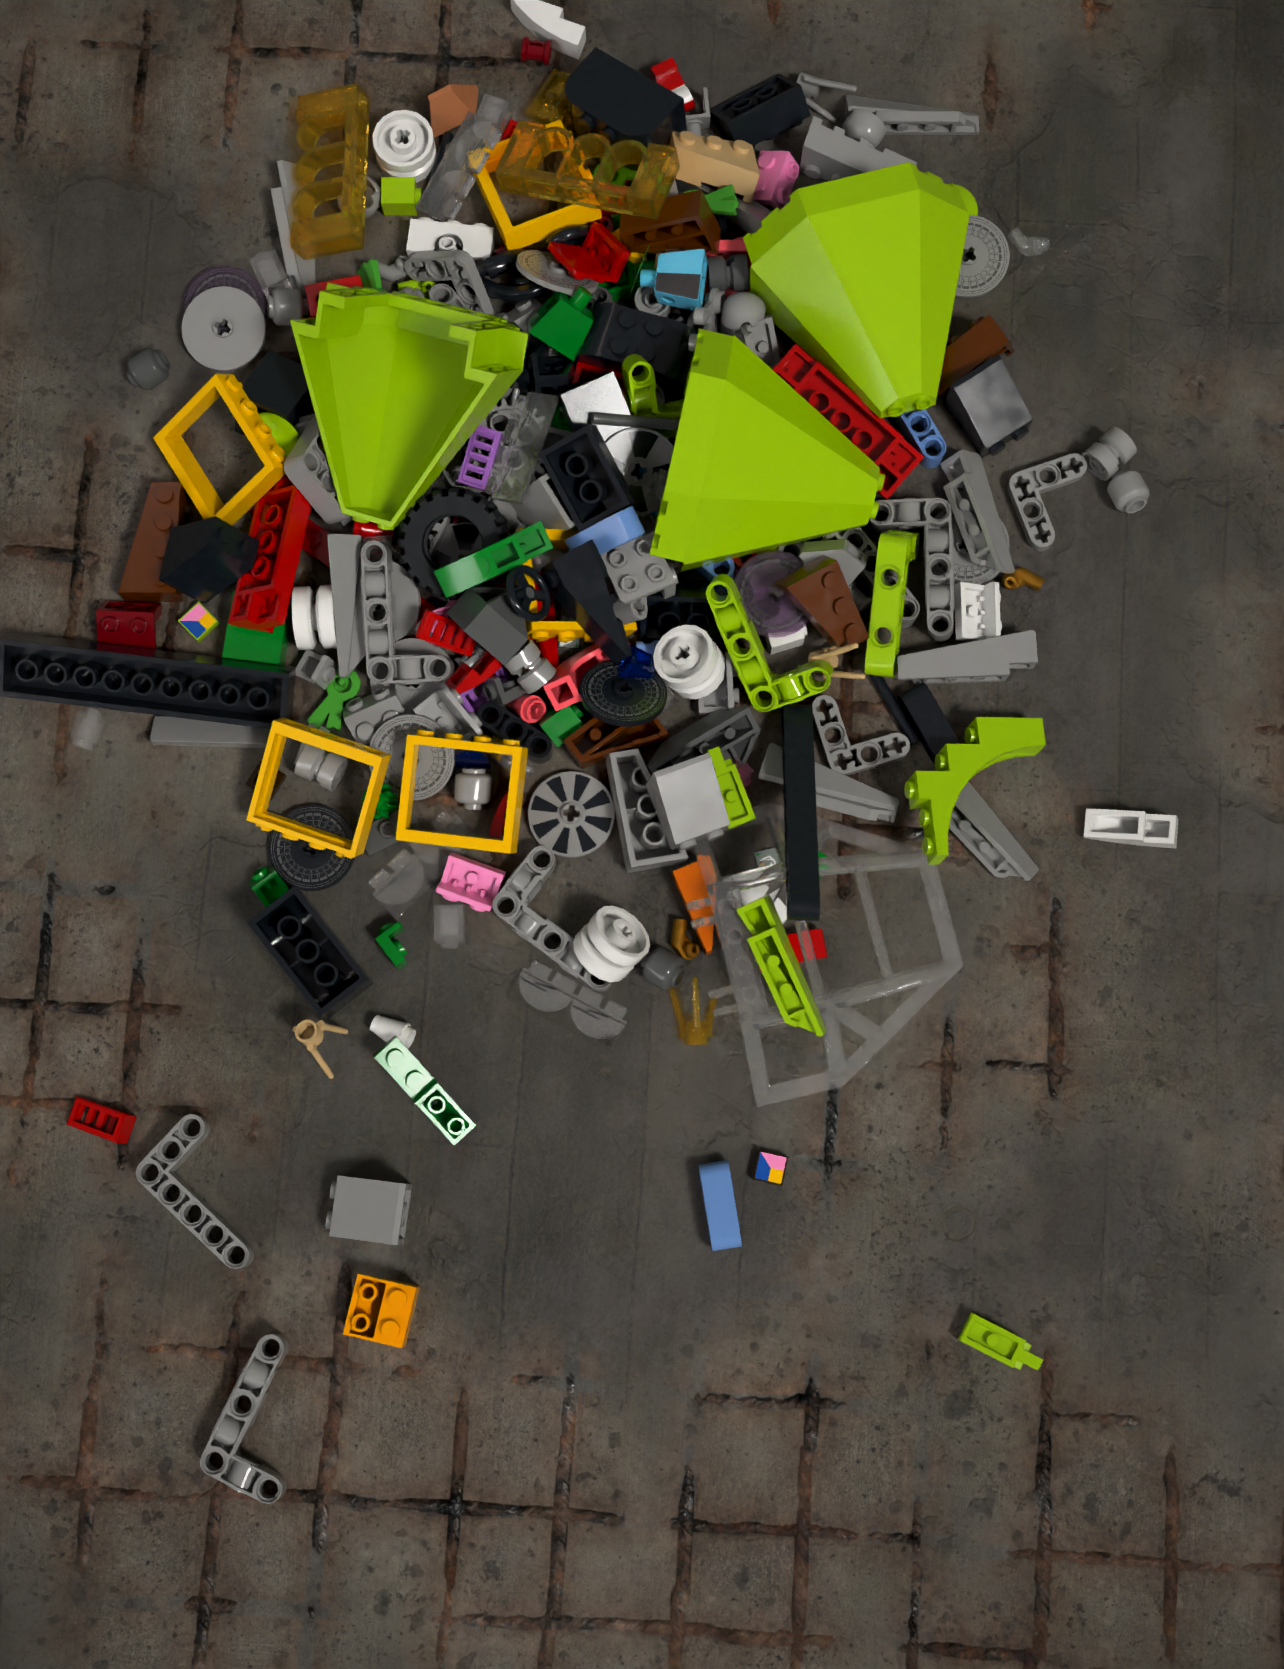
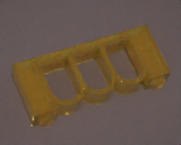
M357 83L298 96V108L295 114L300 126L298 127L296 138L297 144L305 153L297 161L294 172L295 179L303 188L294 199L293 212L298 221L292 222L289 241L291 242V248L304 260L364 249L370 97ZM345 128L344 141L315 147L318 139L324 133ZM343 163V176L314 182L315 176L322 168ZM342 198L341 212L312 218L313 212L318 205L328 200Z
M519 120L498 163L495 174L501 191L657 220L680 169L676 147L649 143L646 148L642 143L635 140H623L611 146L609 140L599 134L588 133L574 139L573 135L562 127L546 129L545 124ZM555 151L566 152L556 173L538 170L543 159L548 154ZM593 157L602 158L593 180L574 177L582 162ZM628 164L639 165L630 187L611 183L614 174L622 166Z

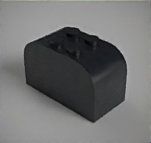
M597 47L578 65L566 81L565 93L575 136L587 148L597 150L609 161L617 162L627 169L648 171L658 167L665 161L672 132L681 133L682 131H687L684 99Z
M606 302L591 305L590 311L593 316V324L575 357L576 364L582 362L622 373L624 359L629 355L638 354L652 366L655 382L662 388L665 400L673 402L684 399L685 396L683 394L694 351H689L690 334L698 333L679 321ZM643 365L636 366L632 371V376L639 375L643 371Z
M296 886L292 887L247 922L317 1014L326 1021L374 984L326 920Z

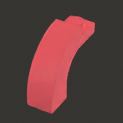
M596 643L555 668V675L543 685L555 711L581 701L579 690L584 674L593 666L610 660ZM629 643L632 655L624 660H631L637 662V658Z

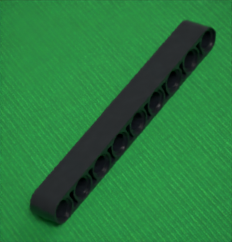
M788 704L782 706L781 715L787 920L819 921L820 885L812 705Z

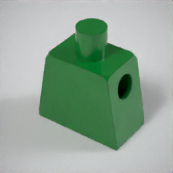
M582 286L576 289L572 297L556 291L527 321L529 333L574 361L593 324L592 313L586 308L593 297L592 293Z

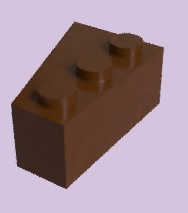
M701 189L622 208L619 234L630 252L665 253L666 249H683V251L705 249L710 250V254H719L721 228Z
M990 314L985 318L983 316L977 318L970 324V330L962 336L960 334L955 335L947 342L938 393L943 400L947 397L952 383L998 354L1000 356L1005 353L1007 356H1010L1015 352L1010 341Z
M823 555L774 582L792 600L791 602L806 615L813 626L831 645L839 648L852 643H860L869 638L837 560Z
M593 717L563 741L565 749L579 767L584 769L604 762L609 753L632 749L639 750L668 739L669 733L657 718L642 725L623 727L607 724Z

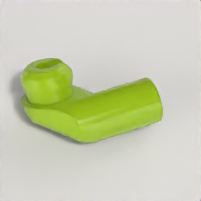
M413 279L397 283L399 291L404 287L418 288L427 299H429L431 287L436 285L433 281H415Z

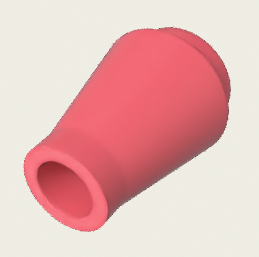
M525 694L507 703L508 707L513 709L527 723L540 721L546 713V705L542 698L537 695Z

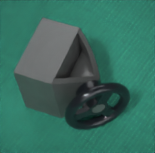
M518 565L508 573L506 587L473 586L468 588L449 609L447 614L464 632L505 666L528 640L525 620L538 622L548 615L551 607V595L547 583L538 571L527 565ZM524 574L530 576L536 582L540 591L535 590L528 583ZM534 600L542 601V607L537 613L528 611L531 602Z

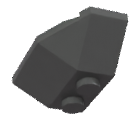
M747 705L715 711L663 741L647 766L653 774L661 769L706 754L708 750L719 746L724 760L731 758L732 763L736 765L738 770L745 765L755 739L758 738L761 730Z

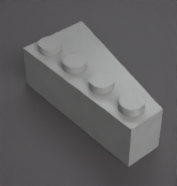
M813 116L803 145L799 172L804 173L809 178H821L832 181L907 162L917 166V162L887 148L878 151L871 141L862 137L859 140L849 138L844 135L846 130L838 126H834L833 130L821 125L822 119Z
M632 749L609 753L605 762L627 873L684 864L689 858L686 851H681L680 847L671 850L646 787V783L651 776L639 750Z

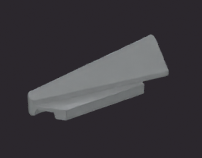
M962 449L940 463L950 481L943 488L971 561L999 572L1011 574L1015 572L981 456L978 453Z
M327 534L339 676L344 679L348 678L357 665L366 658L361 594L362 571L360 565L362 536Z
M968 781L960 792L953 808L949 825L950 830L995 877L1017 876L1023 877L1024 881H1029L1039 871V868Z

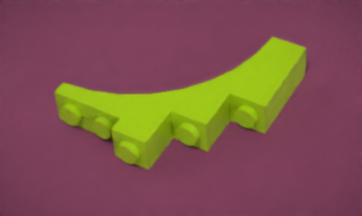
M976 717L965 730L966 744H946L935 757L936 771H915L906 781L904 793L905 797L909 799L910 809H921L919 812V824L924 829L922 850L927 855L928 865H939L949 855L948 831L951 815L958 796L967 782L977 773L995 763L1016 757L1036 756L1045 747L1046 741L1042 718Z

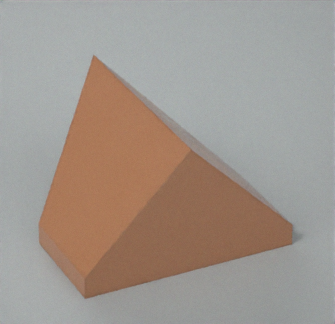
M449 84L428 95L431 128L434 138L476 117L479 93L477 85Z

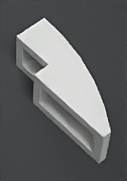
M510 0L511 11L533 35L544 42L547 39L552 40V48L579 60L586 42L585 26L565 20L563 8L540 0Z
M1086 808L1084 838L1150 847L1176 848L1178 818L1176 815L1146 814L1145 811Z

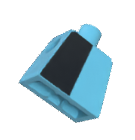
M705 249L661 253L658 256L657 270L641 269L640 286L654 287L657 302L660 304L694 311L696 307H703L708 264Z

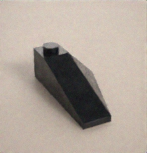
M593 539L557 557L540 569L542 577L554 598L614 664L632 655L623 622L615 616L613 610V603H616L614 593H608L604 580L605 577L609 576L606 566Z

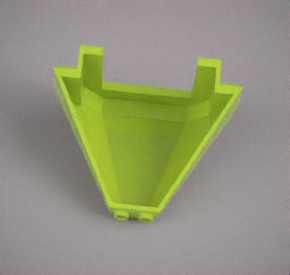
M907 162L796 189L789 196L790 202L782 209L776 207L761 221L762 227L755 233H748L743 237L752 263L750 266V293L756 294L761 298L766 306L765 315L771 314L774 324L856 394L880 419L889 416L897 417L905 412L917 409L925 410L936 405L970 216L958 186L953 183L951 185L945 184L941 177L928 171L923 173L918 170L916 165Z
M327 282L326 290L319 291L316 317L291 319L290 323L341 512L352 516L353 521L360 523H369L370 521L377 523V527L380 529L394 530L407 516L408 510L415 506L417 501L428 490L524 371L523 366L529 334L520 331V328L516 325L507 323V320L502 317L404 292L392 291V293L377 291L374 288L359 286L350 288Z
M699 328L649 555L682 562L681 572L866 526L869 518L875 519L879 507V502H875L877 490H882L885 480V474L880 473V467L735 335L730 336Z

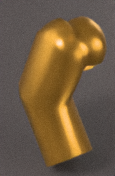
M1024 567L1015 569V572L1011 574L1005 573L1002 577L1003 586L1009 590L1027 585L1039 591L1045 581L1044 578Z
M673 919L671 947L686 960L697 957L700 952L699 946L686 936L688 920Z

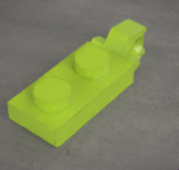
M719 746L708 750L707 753L711 756L730 822L727 829L729 830L755 820V814L736 765L732 763L731 758L724 760Z
M970 1312L957 1339L1011 1368L1015 1367L1021 1370L1022 1365L1025 1364L1035 1370H1039L1043 1359L1029 1352L1032 1345L1027 1343L1026 1340Z

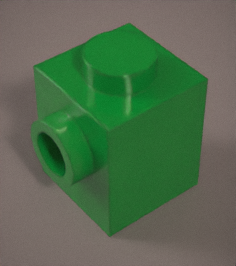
M575 703L558 711H555L552 706L538 723L558 748L564 743V739L584 725L580 720L584 715Z

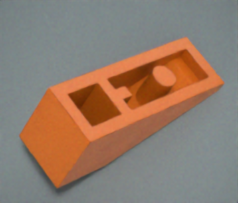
M703 858L672 871V877L705 955H709L712 953L716 899L715 881L719 880L713 863L708 865L706 859Z

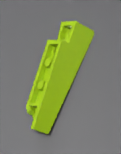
M770 894L764 895L736 909L753 935L747 941L784 1022L791 1026L811 1031L816 1036H823L827 1032L825 1024Z

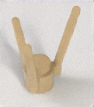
M852 643L839 648L835 646L822 648V650L811 652L808 662L819 659L825 660L834 669L838 666L837 655L856 649L859 645L858 643ZM833 670L832 677L865 679L866 676L863 673ZM814 671V672H812V673H814V674H820V673H822L823 678L826 679V676H825V674H824L823 672H821V671Z
M312 1020L301 1021L292 1028V1031L295 1033L296 1038L312 1053L328 1078L332 1079L334 1074L318 1052L317 1046L323 1040L324 1030L347 1034L348 1029L327 1024L323 1020H319L317 1023Z

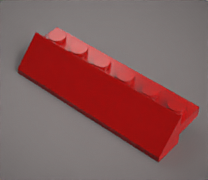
M796 343L772 369L880 467V473L885 474V480L882 490H877V492L886 500L924 458L922 454L903 439V436L883 418L880 419L856 394L822 364L811 358Z
M286 474L256 502L249 535L260 541L254 568L237 581L228 624L232 626L273 633L274 627L284 625L290 596L294 587L295 574L299 564L300 552L305 538L308 517L311 512L310 503Z

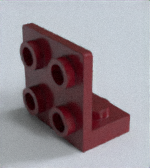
M104 600L96 609L98 643L157 650L155 622L162 615V603Z

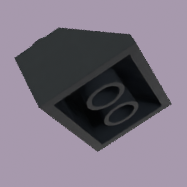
M780 73L710 109V117L724 140H743L752 144L753 149L756 144L764 140L768 141L776 138L779 132L801 125L804 119L811 116L801 85Z
M586 425L538 453L579 532L637 503L596 425Z
M678 580L679 583L676 584L674 596L664 599L661 591L647 596L648 613L645 619L640 620V641L645 644L651 643L653 640L660 641L664 634L675 627L696 625L705 630L720 649H726L706 597V590L711 581ZM723 585L714 586V591L718 595L725 596L728 594L726 587Z

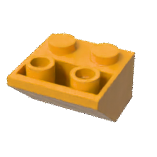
M357 1274L343 1335L399 1348L405 1347L420 1286Z

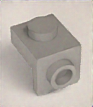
M305 650L296 667L295 676L326 690L328 684L335 679L338 664L326 655L322 656L311 650Z

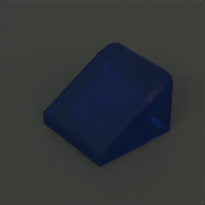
M630 644L632 655L619 662L618 676L652 679L655 668L653 655Z
M466 750L454 758L459 768H491L484 752Z

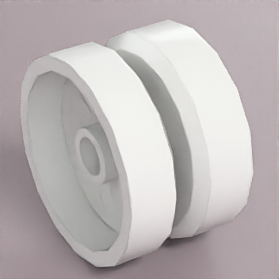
M397 110L383 116L376 124L372 135L377 163L383 175L386 177H415L416 183L427 178L432 172L437 156L433 130L428 121L419 113L409 110Z
M320 585L316 593V599L310 586H297L293 588L292 624L298 650L314 649L318 636L324 649L337 648L331 585Z
M682 625L671 629L662 636L655 647L653 660L656 671L673 692L683 698L698 699L708 696L718 688L724 679L726 672L724 654L709 634L696 625Z
M603 906L592 916L589 923L583 926L575 935L573 946L579 962L589 973L607 982H619L649 952L650 940L644 926L634 915L616 906Z

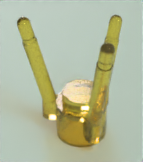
M694 977L692 979L693 1021H688L687 1027L675 988L672 987L669 992L680 1029V1038H685V1045H708V1037H713L712 1025L717 993L713 992L711 995L705 1027V1021H700L698 978Z

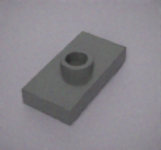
M399 809L390 813V818L388 819L382 817L372 822L365 846L370 858L403 842L396 840ZM412 812L410 829L421 830Z

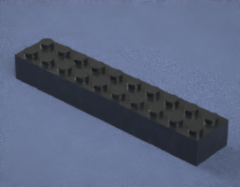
M11 632L0 638V696L267 729H271L272 722L275 719L284 717L292 720L296 667Z

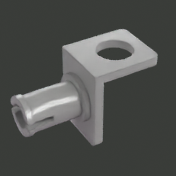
M707 87L702 89L703 113L685 115L687 131L702 136L701 129L709 128L710 126Z

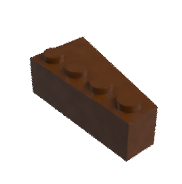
M151 482L118 593L125 601L183 602L182 592L159 581L171 528L186 524L187 492L180 482Z

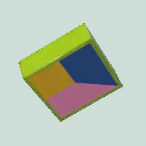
M199 601L178 620L198 643L220 624Z

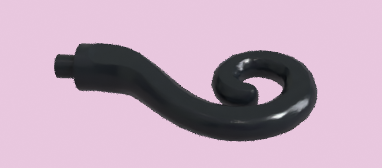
M583 224L571 226L547 238L546 245L514 249L483 259L484 265L477 267L480 277L483 278L489 275L490 279L493 280L499 275L517 269V256L521 252L528 250L550 252L547 248L550 242L577 246L585 241L589 228Z
M518 269L512 273V282L516 287L505 286L485 277L481 278L488 297L498 300L522 301L535 298L550 290L535 282L533 283V281L520 273ZM452 280L442 282L449 285L456 292ZM466 285L468 291L471 294L475 295L474 290L470 286Z

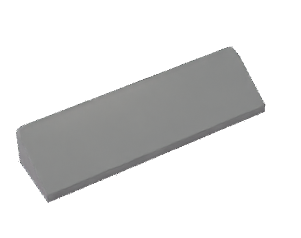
M155 716L150 742L153 745L266 748L270 729Z

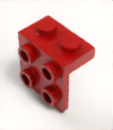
M598 222L592 223L582 247L550 242L547 247L554 255L553 258L568 269L570 276L578 280H583L584 278L593 279L599 283H605V281L617 283L631 255V252L602 223Z

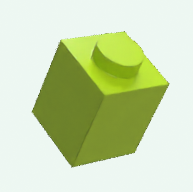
M381 177V206L384 216H417V205H422V188H417L415 177Z

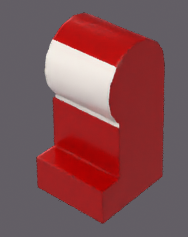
M673 57L650 67V79L681 96L684 99L685 112L695 108L693 97L685 86V82L677 70L678 66Z

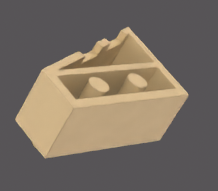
M682 131L681 133L672 132L664 161L667 176L701 187L702 182L719 187L718 189L732 184L735 193L744 196L743 201L752 202L760 175L752 144L743 140H723L713 135L708 137L699 136L689 131Z

